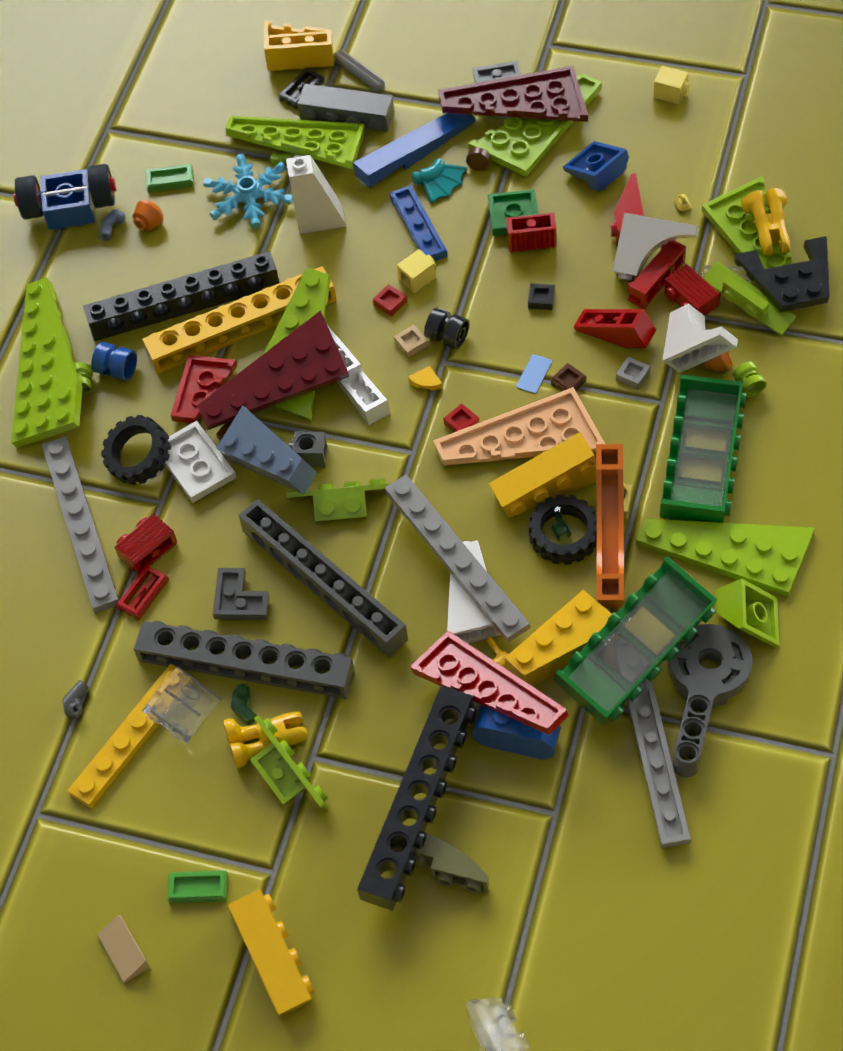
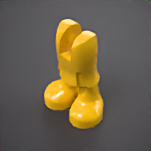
M771 188L766 191L765 203L767 208L770 209V214L766 213L764 196L761 190L746 195L741 200V207L746 214L754 215V224L758 230L760 247L764 255L771 256L773 254L772 244L778 243L781 254L790 252V239L785 226L786 216L782 211V208L787 203L786 193L777 188Z
M289 712L269 719L278 730L274 735L279 742L285 740L289 746L308 739L306 728L297 727L303 722L301 712ZM234 719L223 720L236 769L246 766L251 758L272 743L258 723L240 727ZM256 738L259 739V741L255 743L243 744Z

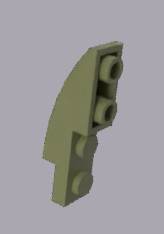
M427 834L422 850L417 849L415 854L416 867H431L432 879H435L441 885L452 886L454 884L462 886L466 891L475 894L489 892V877L472 859L449 843ZM398 844L392 850L401 852L406 846Z

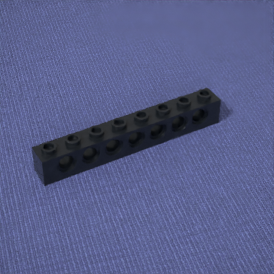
M268 251L83 305L95 342L241 299L264 288L279 284V278L271 252Z
M440 686L357 888L360 900L393 911L396 902L401 903L406 890V886L403 885L407 875L411 876L416 866V859L414 857L417 849L422 850L426 841L427 833H425L427 824H432L435 819L438 797L443 798L445 794L448 772L452 773L455 769L458 747L462 748L465 744L467 724H472L474 721L477 707H474L473 695ZM448 719L456 720V722L451 725L444 723ZM440 743L447 745L443 749L434 748L435 745ZM428 768H434L437 770L433 774L424 773V771ZM418 793H424L427 795L422 800H416L413 798ZM410 818L417 820L411 826L403 824L405 820ZM398 844L406 846L401 852L392 850ZM392 870L396 872L392 878L382 877L385 871Z

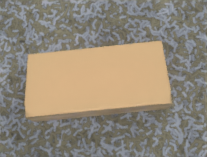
M121 915L116 916L97 934L124 984L150 969Z

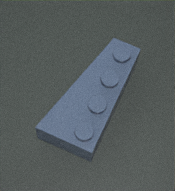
M244 406L241 407L216 447L231 462L302 494H305L317 474L308 463Z

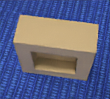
M415 325L394 336V343L408 358L428 347V340Z

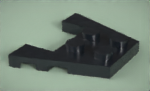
M826 236L805 240L803 247L809 261L764 269L756 250L735 254V264L738 267L742 266L747 272L746 276L751 281L758 283L762 288L761 292L780 312L825 304L829 301Z

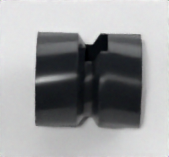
M436 307L427 318L424 336L436 342L443 340L444 345L459 349L467 337L470 322L467 318L456 314L451 317L449 311Z

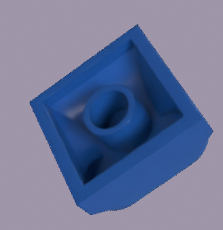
M594 141L565 164L563 170L573 176L586 180L590 189L601 191L624 173L627 169L629 155L627 149Z

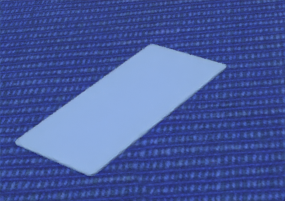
M532 354L516 387L536 393L552 360Z

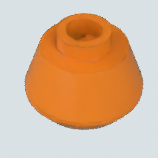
M140 200L137 202L133 213L134 225L140 230L150 231L163 224V213L155 203L149 200Z
M729 352L703 362L707 370L712 368L714 372L729 371L733 366Z

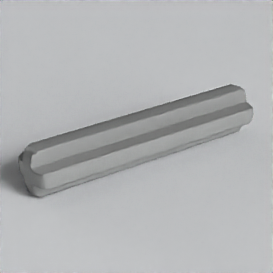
M339 49L338 52H335L334 60L372 89L381 92L385 88V81L344 50Z

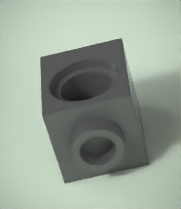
M294 431V439L289 442V447L311 467H325L328 448L325 432Z

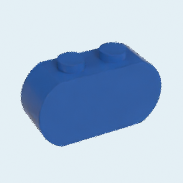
M481 705L473 727L472 736L485 747L537 759H549L554 756L561 726L559 725L548 735Z

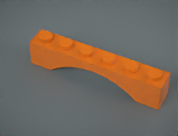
M596 444L597 602L604 608H622L624 606L623 444Z

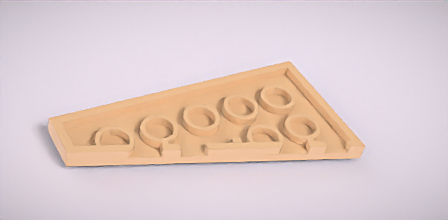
M574 387L433 440V446L443 466L536 457L579 432L582 433L592 452L596 451V444H605Z

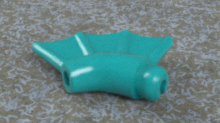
M435 159L430 167L420 169L419 172H413L412 180L415 185L419 183L424 185L430 203H434V201L441 197H450L452 190L462 185L461 177L467 171V167L445 164L443 160Z

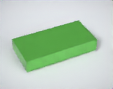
M192 164L146 169L148 192L194 187Z
M226 870L169 872L167 900L169 903L226 902L228 873Z

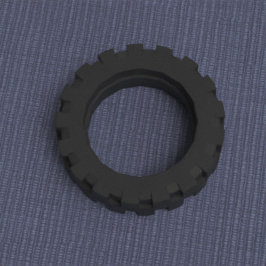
M136 415V417H126V420L123 422L120 420L115 424L116 427L114 429L111 428L107 433L109 435L108 438L103 441L104 450H101V456L104 458L103 464L112 475L124 483L127 482L130 485H136V482L140 484L146 483L147 479L150 478L152 480L157 476L156 473L159 470L162 471L165 465L163 464L165 461H168L170 456L168 454V450H171V443L168 442L170 438L164 429L150 417L145 418L143 415ZM149 433L152 437V447L148 456L135 466L123 467L120 458L121 451L126 442L137 434Z
M557 495V498L552 499V497L545 499L543 504L539 503L535 507V512L532 511L529 522L530 543L533 544L534 551L536 553L539 552L544 560H552L554 564L565 562V565H570L573 561L578 563L584 560L586 555L590 556L593 553V547H597V515H595V509L592 505L589 507L584 499H576L574 495H569V497ZM571 515L580 519L585 524L586 533L575 543L568 545L556 544L543 535L542 527L552 517Z

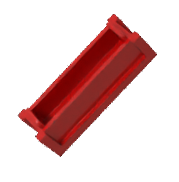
M675 240L662 245L661 250L633 282L627 284V292L630 294L628 301L645 309L665 286V278L669 277L670 274H673L674 271H677L684 264L686 246Z

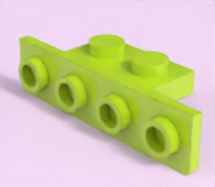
M716 262L703 277L728 301L739 306L748 315L756 318L780 336L796 320V316L790 311L780 312L760 290L720 262Z
M385 479L370 480V485L360 486L359 481L344 482L343 488H334L333 484L318 485V490L308 491L307 489L305 494H302L292 489V492L286 493L287 498L313 496L315 522L367 517L365 491L385 490V487L391 483L385 484Z
M257 715L254 719L272 743L251 758L250 761L284 806L307 789L318 805L325 811L329 808L324 802L328 799L327 795L319 785L315 787L311 785L307 779L311 774L302 762L296 765L290 757L294 754L293 750L285 740L282 742L278 741L274 735L278 730L269 718L263 721Z

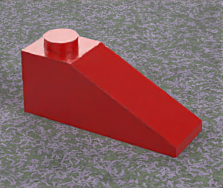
M636 173L630 175L614 211V222L610 223V235L615 237L617 247L624 213L644 216Z
M584 309L573 326L576 331L624 348H647L656 332V328L644 309Z

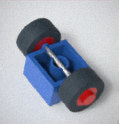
M107 164L89 166L88 169L40 176L41 190L35 175L15 178L14 202L19 209L22 219L40 218L44 215L49 230L95 223L94 207L103 208L115 205L114 191H117L115 178L111 176Z

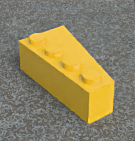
M579 432L495 479L489 485L507 517L510 518L535 508L539 503L543 504L545 499L552 497V499L557 498V495H566L595 483L596 457L582 433Z
M583 589L505 657V669L531 686L555 675L559 669L567 666L574 653L580 652L588 644L589 638L606 625L608 618L612 614ZM616 634L609 643H614L615 640H621L622 638Z
M261 889L228 904L230 913L237 924L242 939L249 950L278 1016L281 1017L311 1002L310 994L314 992L308 976L301 977L297 966L301 965V961L295 949L289 950L284 941L289 936L282 921L276 923L271 913L276 908L270 895L263 896Z

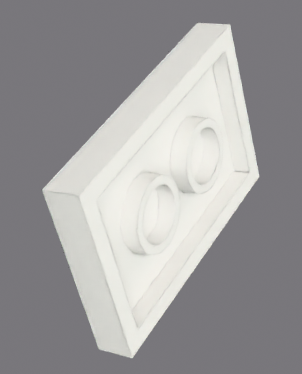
M197 421L169 436L168 442L171 443V450H168V454L170 456L164 464L192 503L237 478L235 471L221 452L216 449L215 444Z

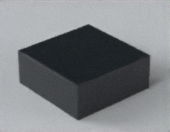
M530 283L528 309L553 310L555 285Z

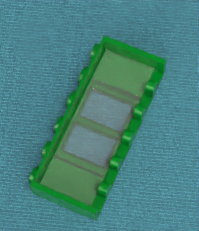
M681 374L673 435L670 442V453L663 486V497L660 503V517L680 521L723 523L724 515L730 516L732 500H727V493L733 494L735 478H730V472H736L738 456H733V450H739L741 435L736 434V429H742L744 414L739 413V408H745L747 393L742 392L743 382Z
M666 556L661 567L645 579L643 586L635 594L632 593L626 599L625 605L608 618L606 625L589 638L588 644L580 652L574 653L570 658L569 664L562 671L559 669L555 673L554 681L603 726L610 719L614 722L625 710L622 706L629 699L633 702L643 691L640 686L647 679L652 682L662 669L659 666L665 659L670 662L680 651L678 648L679 644L683 640L688 643L698 632L696 627L701 621L707 623L716 613L714 606L718 599Z

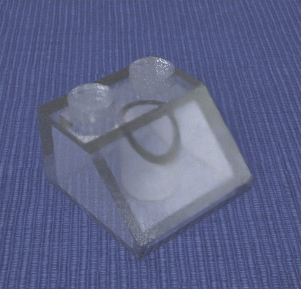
M177 666L158 687L142 711L153 722L169 730L176 739L182 740L187 744L220 702L221 698Z
M500 997L470 1000L465 1003L468 1023L482 1051H526L530 1048L522 1031L517 1033L513 1025L516 1018L510 1005L504 1006Z

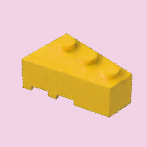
M265 21L264 52L267 71L334 66V47L331 30L304 27V30L293 29L290 24L278 27L272 26L271 22Z

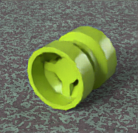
M752 361L739 365L732 375L735 381L743 382L742 392L747 393L746 397L758 395L767 386V382L762 375L758 374L759 370Z
M75 362L78 369L76 373L83 386L82 396H86L92 391V382L90 380L93 377V370L91 365L87 363Z

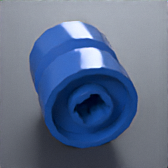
M100 342L93 352L91 368L95 373L105 376L111 375L113 378L129 381L136 369L137 354L136 351L128 348L119 347L116 349V346L113 344Z

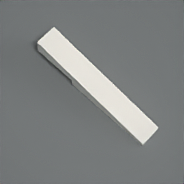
M328 326L349 372L348 378L337 381L339 386L368 425L389 415L390 410L387 399L365 375L358 360Z

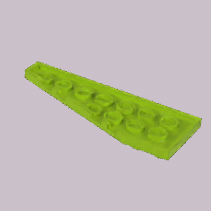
M47 277L29 283L26 286L11 443L17 448L79 428L83 386L76 373L78 371L77 365L73 362L71 356L73 352L66 328L61 322L62 315L56 305L58 301L53 284Z

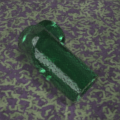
M239 684L232 694L231 709L247 725H251L257 716L248 707L251 690L248 685Z

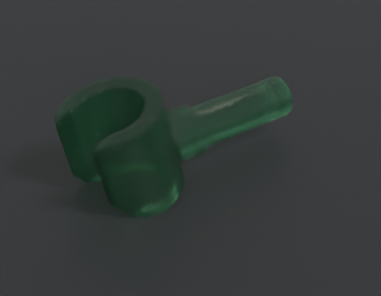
M557 506L554 508L556 522L552 525L551 529L557 540L560 541L561 535L566 533L570 537L572 533L566 522L562 519L561 508Z

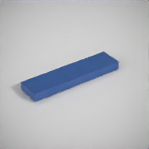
M409 185L390 192V199L417 249L421 250L425 255H430L434 261L448 257L447 249L412 186Z

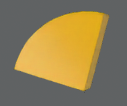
M430 366L408 376L409 383L415 388L420 387L430 389V391L443 388L442 382Z

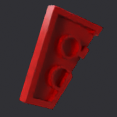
M188 355L170 415L172 421L184 423L198 422L202 417L198 404L226 383L237 367L236 360Z

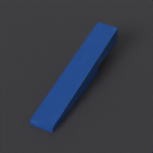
M445 113L353 162L355 176L371 188L401 166L408 169L475 123L476 118L469 114Z

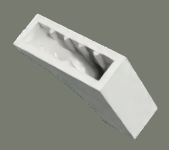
M624 213L613 272L619 274V279L632 281L633 277H638L642 272L648 258L659 247L680 238H698L700 228L697 225Z
M687 304L670 312L662 361L678 373H681L737 348L738 339L721 326L706 330L705 316L690 304Z

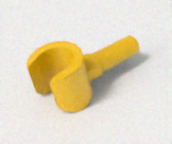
M492 637L487 638V643L496 655L492 660L505 668V657L508 653L501 651Z

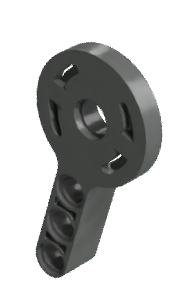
M698 625L696 627L698 632L682 647L686 642L683 640L678 646L680 649L678 654L670 662L667 661L668 672L671 680L677 686V693L686 700L673 758L674 772L681 777H692L698 771L712 710L716 706L726 704L729 698L738 694L746 686L751 675L752 654L748 644L739 634L720 625ZM705 659H711L716 661L719 667L707 669L701 666L700 662ZM687 734H695L697 736L692 737ZM686 757V758H690L691 760H690V761H686V760H683L682 758Z

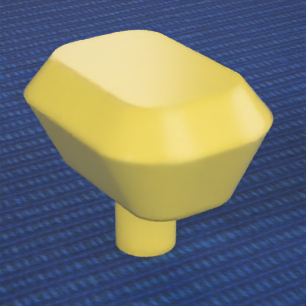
M685 194L678 195L674 200L679 211H686L692 207Z

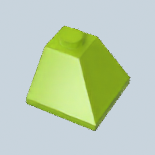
M742 578L716 589L718 599L716 603L717 614L759 640L775 648L779 646L777 597Z

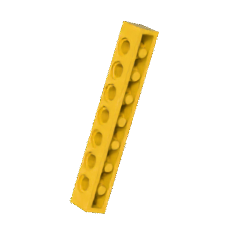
M323 266L314 269L326 273ZM303 274L142 338L146 353L156 373L159 374L186 363L188 355L204 356L277 326ZM331 280L327 305L337 301L334 285Z

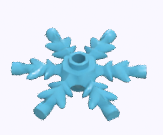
M238 154L236 156L238 167L234 166L232 168L238 173L235 175L239 179L237 184H233L230 179L227 183L221 177H218V181L205 178L203 186L207 188L214 187L213 193L224 191L223 194L234 193V197L224 198L226 201L216 203L215 206L218 209L211 211L209 214L214 221L224 212L229 216L232 208L234 207L237 210V203L242 202L246 204L242 210L246 211L244 219L250 218L251 227L257 229L261 226L258 216L264 215L258 209L262 206L256 203L259 198H264L266 203L269 199L275 205L279 204L278 201L286 204H292L293 196L289 194L283 195V189L273 191V188L262 189L263 185H271L272 182L270 181L280 179L281 176L277 174L285 171L286 166L283 162H280L272 170L270 167H267L264 175L259 173V179L255 180L252 177L254 171L250 172L253 164L249 163L246 165L245 155Z

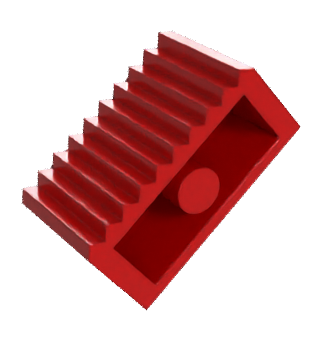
M554 213L506 218L509 252L515 251L517 253L518 251H531L532 249L536 251L537 249L557 247V227Z
M685 264L684 267L682 266L665 278V296L669 301H675L678 306L683 307L690 304L704 316L719 307L721 294L688 264Z
M153 513L148 518H142L132 532L122 535L117 540L114 548L117 556L139 575L145 565H153L169 549L173 548L177 544V539L172 528Z

